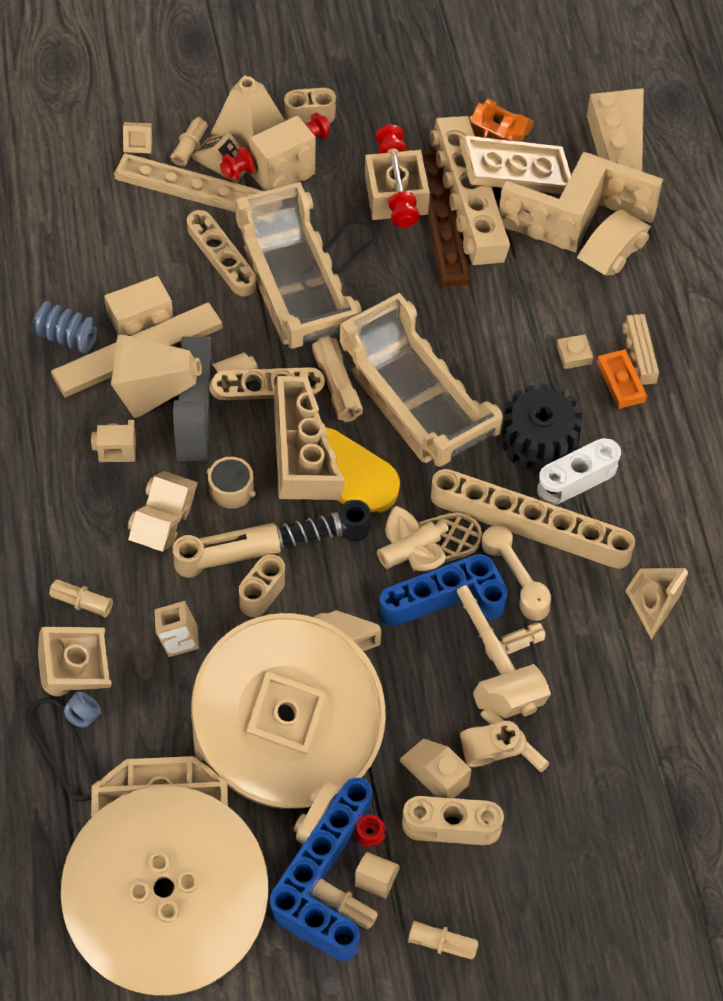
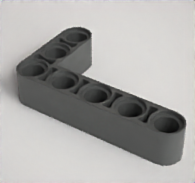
M182 336L181 349L189 350L194 358H199L202 373L200 376H197L196 384L180 393L179 400L174 401L173 423L177 462H208L209 383L211 381L212 337Z

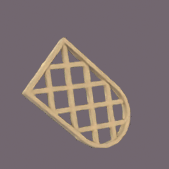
M459 512L448 513L418 522L420 527L428 522L434 524L443 520L452 527L448 534L440 535L446 539L442 546H438L443 549L444 553L449 554V556H446L445 562L466 557L474 553L480 546L482 538L481 527L468 514ZM457 518L454 523L448 520ZM461 519H464L471 524L469 528L458 525ZM455 529L465 532L462 540L452 536ZM469 535L478 538L475 545L466 542ZM449 540L460 544L456 552L446 548ZM463 546L469 548L466 551L460 552Z

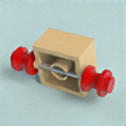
M317 112L311 115V121L308 123L301 120L297 115L250 137V153L245 147H241L237 150V156L233 158L229 154L222 156V163H220L221 172L226 179L230 178L235 182L240 179L239 173L245 171L252 175L263 191L306 180L315 174V137L318 136L322 140L328 138L330 131L329 121L324 115L321 116Z
M387 124L378 129L375 135L376 141L379 144V154L365 155V182L372 220L391 218L395 226L409 228L418 222L420 215H428L430 192L421 150L406 151V145L402 141L404 135L401 127Z

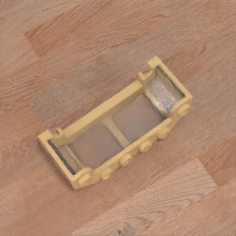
M301 182L235 199L236 221L238 228L243 233L245 257L256 274L258 288L281 342L284 345L288 344L291 349L303 346V343L340 333V323L362 313L358 300L354 301L351 296L342 295L340 278L338 274L333 275L330 256L328 252L324 253L322 250L320 233L318 231L314 232L310 223V209L313 208V201L310 193L304 191Z
M398 293L340 323V343L343 350L350 353L356 364V367L352 368L355 379L421 462L427 463L434 460L435 466L441 467L450 462L451 458L490 436L499 435L503 416L497 405L491 404L488 401L479 404L468 396L462 382L454 379L449 373L446 363L442 359H438L432 352L428 341L421 339L415 331L417 311L410 301L407 302Z

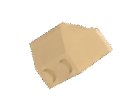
M194 756L126 759L110 771L101 781H97L92 785L91 817L107 804L123 795L157 786H176L197 790L214 797L228 806L227 779L221 775L219 776Z

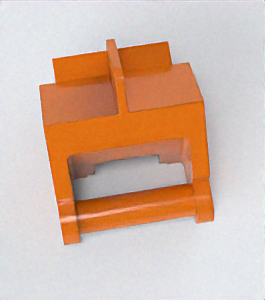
M488 98L484 104L478 103L474 114L469 118L475 137L522 142L525 135L531 132L534 125V120L520 114H513L497 106V102ZM493 117L502 120L501 125L494 122Z

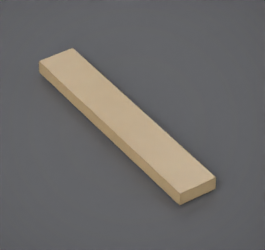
M124 153L114 172L115 180L235 212V199L264 192L259 189ZM281 198L251 206V216L272 222L281 203Z
M208 302L131 337L180 348L182 336L205 337L221 330L222 322ZM117 342L51 370L52 377L65 398L112 377Z

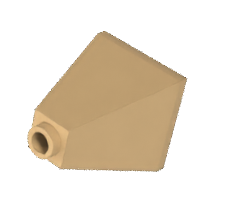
M244 75L232 88L210 135L214 137L230 132L239 146L245 147L250 153V137L285 120L265 87L253 78Z
M127 335L117 336L111 385L134 418L141 417L196 384L197 376H200L202 373L199 358H194L189 350Z

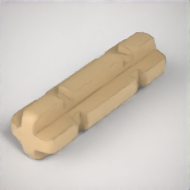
M534 623L527 626V630L522 628L502 636L500 643L507 655L530 646V642L535 644L543 641L546 634L542 625ZM485 647V650H486V653H487L488 657L490 658V660H492V658L490 657V655H489V653H488V651H487V649H486V647Z

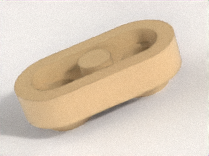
M328 781L324 786L319 784L315 788L310 798V802L313 803L307 815L303 813L295 824L296 841L304 845L340 791V787Z

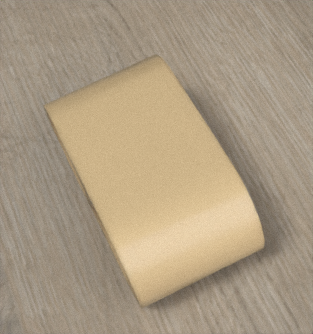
M328 88L292 90L284 97L285 121L298 115L301 120L308 123L311 121V115L316 112L321 116L324 115L329 124L335 119L336 95Z
M263 556L239 586V606L241 612L246 616L258 617L262 615L284 588L285 564L279 556ZM267 573H275V574H277V575H275V576H267V575H265V574H267ZM251 595L259 596L257 599H249L247 597Z

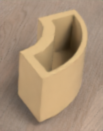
M618 210L595 230L577 258L604 275H614L620 272L626 262V258L631 253L645 245L649 238L647 232L651 226L625 210Z

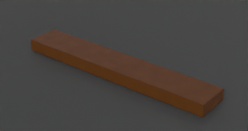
M437 150L421 151L430 192L427 218L441 287L469 285L470 276L461 233L458 232L456 225L457 214L456 210H451L450 189H445L443 185V167L439 168L437 166Z

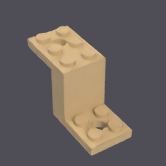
M583 151L560 199L506 181L501 191L499 212L506 229L514 230L531 236L536 240H542L561 249H567L576 253L599 205L615 211L625 210L640 220L652 223L656 214L663 179Z

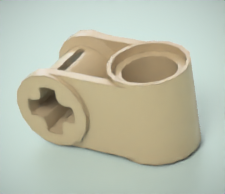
M511 721L473 727L460 733L465 761L469 767L484 766L493 761L517 756L526 746L524 733ZM512 733L514 737H511V743L507 745L504 741L507 740V734Z

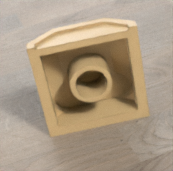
M41 627L38 642V660L41 685L47 693L53 696H63L69 693L70 690L111 687L112 683L109 680L104 639L105 628Z

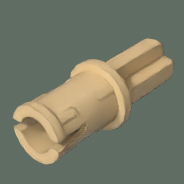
M197 117L192 121L186 133L180 135V142L170 156L174 164L180 167L186 166L191 154L200 146L199 140L207 129V122Z
M55 580L49 592L51 597L74 605L76 610H81L82 608L104 618L109 615L113 605L112 598L90 592L86 586L80 588L61 580Z
M322 878L311 893L313 899L365 929L371 928L376 921L378 913L375 910L352 898L351 892L345 893Z
M418 921L413 922L408 940L409 943L438 950V954L444 951L468 959H474L478 948V941L448 932L447 927L440 929L419 923Z

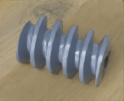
M45 301L33 319L31 325L32 334L37 333L41 338L47 337L51 342L58 341L61 346L68 345L72 350H79L82 354H87L97 339L98 330L97 327H92L93 318L89 316L82 323L81 313H76L72 319L71 309H66L61 315V305H55L51 311V302Z

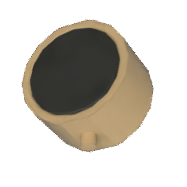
M221 458L215 461L211 468H208L206 471L208 474L209 495L212 501L220 507L227 509L239 508L246 505L251 497H254L256 494L254 491L253 470L241 458Z

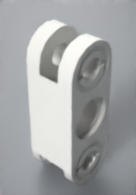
M602 438L544 466L540 471V482L537 486L539 499L552 505L560 504L612 478L617 472L621 456L619 445L611 439ZM547 490L550 491V492H557V493H556V494H550V493L547 492Z

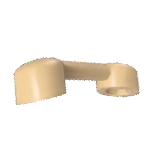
M504 526L489 527L482 534L483 551L491 556L502 555L522 586L519 602L521 613L529 620L538 621L544 619L550 611L551 594L549 589L544 584L533 581L512 549V532Z

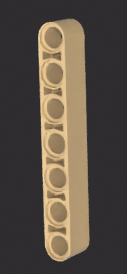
M442 469L433 476L431 500L439 508L454 513L468 514L475 520L491 526H504L514 534L613 568H624L631 561L635 538L631 532L453 470ZM499 507H504L507 510H501ZM527 517H533L536 520H530ZM556 527H562L566 530H559ZM585 537H591L595 540H588ZM614 547H620L624 550H617Z

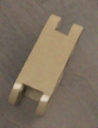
M416 796L409 799L404 806L402 828L408 837L415 840L491 845L500 837L504 814L500 806L490 801ZM455 817L460 820V823L452 825L446 822L445 819Z

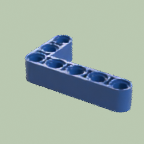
M359 777L351 778L344 783L270 896V915L276 924L340 961H348L357 954L360 938L359 929L351 920L313 899L311 893L321 878L325 880L352 839L359 819L369 813L372 788L365 779ZM358 794L364 797V799L355 802L349 799V797ZM341 820L347 825L343 828H336L331 824L334 821ZM318 847H325L330 852L325 855H318L313 850ZM300 874H307L312 877L310 881L303 883L295 878ZM282 901H289L294 905L289 910H281L277 907ZM311 918H317L323 924L317 928H312L306 922ZM341 935H346L353 941L348 945H341L335 939Z

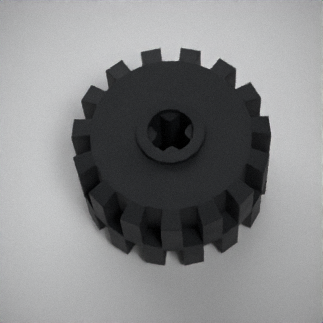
M541 384V389H535L534 385L527 386L524 394L517 391L513 395L512 401H508L503 418L501 438L503 450L508 451L507 458L512 463L517 459L520 460L519 468L527 471L528 466L535 467L534 474H540L542 468L547 464L578 450L583 423V420H581V407H575L576 399L572 395L564 396V389L557 387L555 391L550 390V384Z

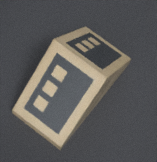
M227 132L208 138L192 154V159L224 177L220 169L222 156L229 154L233 158L237 156V150L241 147L231 133ZM245 171L239 173L240 179L246 174Z

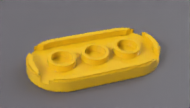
M326 428L330 447L334 450L337 458L336 464L339 472H342L345 481L340 500L337 501L344 504L349 500H361L369 506L370 512L378 511V513L392 507L399 496L400 479L396 470L389 463L334 429Z

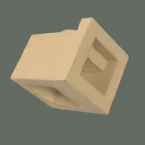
M128 420V425L115 423L97 425V432H92L91 443L92 450H97L99 462H135L136 431L134 420Z

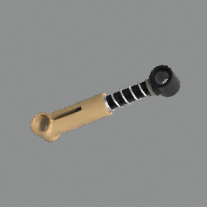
M349 500L336 513H331L330 517L324 518L320 516L317 520L308 518L306 522L299 523L295 521L294 525L289 526L284 523L280 528L273 522L203 538L185 535L174 542V568L179 575L189 578L199 575L206 568L280 553L281 547L284 548V545L292 543L296 546V542L306 541L308 543V540L318 538L320 541V537L330 535L332 538L333 534L334 536H342L352 542L360 541L368 536L370 531V508L361 500ZM352 519H357V520H360V521H358V522H352V521H350V520H352ZM186 555L194 556L192 558H184Z

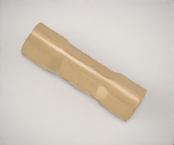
M330 336L321 337L312 344V351L330 390L331 402L338 420H343L344 422L353 421L363 413V408L356 390L352 388L344 367L342 352L337 339Z

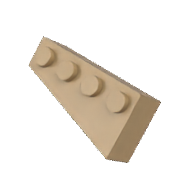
M644 88L590 94L587 119L598 157L642 171Z
M277 376L274 391L279 499L340 500L345 481L342 472H339L336 464L337 458L334 450L330 447L325 424L320 419L319 408L308 377Z

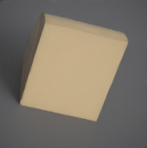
M366 852L356 869L355 887L386 899L399 871V865Z

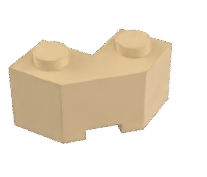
M166 471L151 477L146 487V494L149 495L147 504L133 512L129 519L128 529L131 532L128 540L162 552L173 546L178 536L176 532L177 525L181 519L186 520L190 512L198 482Z

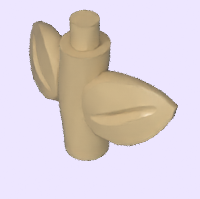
M395 506L388 516L385 528L386 536L391 541V544L377 550L381 564L386 569H389L409 560L410 564L418 571H429L439 567L445 562L446 556L443 549L435 543L441 540L440 535L449 530L448 526L442 520L436 524L428 522L420 527L418 521L411 513L404 508Z

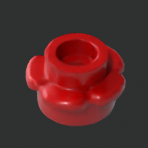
M365 815L357 822L353 835L358 839L360 845L371 847L373 844L379 845L383 842L386 827L377 816ZM368 829H371L373 832L372 834H368L366 831Z

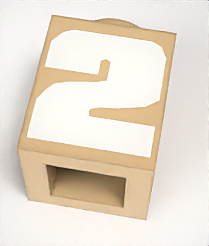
M185 601L155 609L156 634L169 657L199 649L198 626Z

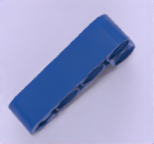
M477 554L384 589L380 595L379 617L388 626L404 624L462 602L456 591L460 587L467 585L473 597L477 599V604L484 617L496 619L502 616L505 611L508 591L493 561L486 555ZM479 572L484 574V576H477L473 573ZM446 583H453V584H455L456 586H454V587H449V586H447V585H445V584H446ZM417 594H425V595H427L428 597L422 598V597H418V596H416V595H417ZM493 597L498 599V601H489L486 598Z

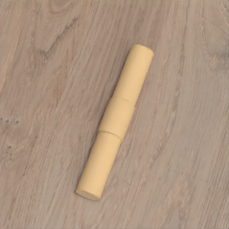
M484 709L480 714L490 725L505 721L497 713L489 709ZM512 733L507 734L506 741L509 744L511 743V737H514ZM526 740L525 749L521 754L536 769L543 772L548 767L549 762Z

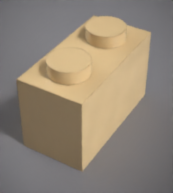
M159 276L104 295L106 313L118 335H134L141 330L173 318L172 300Z

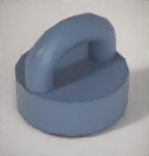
M78 691L65 705L64 713L70 723L84 728L88 727L101 714V708L91 696ZM72 709H73V711H74L79 717H81L82 719L77 718V717L73 714Z

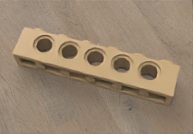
M469 117L436 118L434 130L430 131V143L437 150V166L439 168L443 167L444 188L450 189L451 192L450 207L451 210H456V225L458 232H462L464 238V252L469 254L472 265L504 263L510 243L491 186L470 184L459 143L463 135L475 137Z

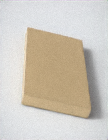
M464 135L459 142L471 185L502 188L504 183L509 181L539 192L562 194L571 177L564 150L561 146Z

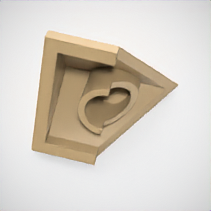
M686 568L639 569L625 590L651 640L683 592L688 575Z

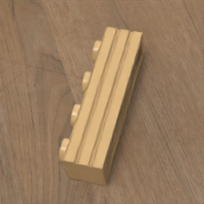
M627 315L622 329L623 333L627 335L626 346L627 349L630 348V360L634 364V369L642 385L657 383L659 370L645 315Z

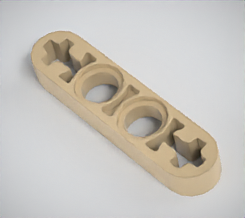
M196 210L190 213L187 217V231L231 290L239 296H248L254 293L257 288V278L254 270L213 217L203 210ZM200 225H205V232H204V233H203V228H202ZM217 239L222 244L218 247H210L207 245V242ZM231 258L236 261V264L224 266L221 262L224 259ZM238 273H240V277H241L242 280H243V281H241V282H239Z
M311 367L224 370L215 374L211 379L209 389L210 393L218 400L274 398V379L276 376L296 375L298 377L310 376L312 381H316L317 384L312 387L315 396L322 390L325 379L321 371ZM237 377L239 378L238 386H231L226 392H223L222 387L217 386L222 379H224L225 384H235L238 380ZM255 377L260 382L259 391L252 392L248 390L245 384L246 378Z

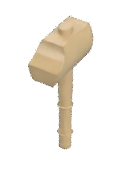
M467 585L460 587L456 592L464 605L463 608L467 610L480 634L479 637L482 638L490 657L500 673L499 676L479 682L473 695L478 708L492 710L504 719L522 713L523 716L534 713L537 707L544 705L551 695L543 674L534 664L515 670L502 644L494 634L493 628L489 626L479 608L477 599L473 597Z

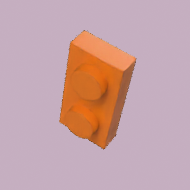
M626 349L598 356L597 365L618 409L646 402L647 394Z

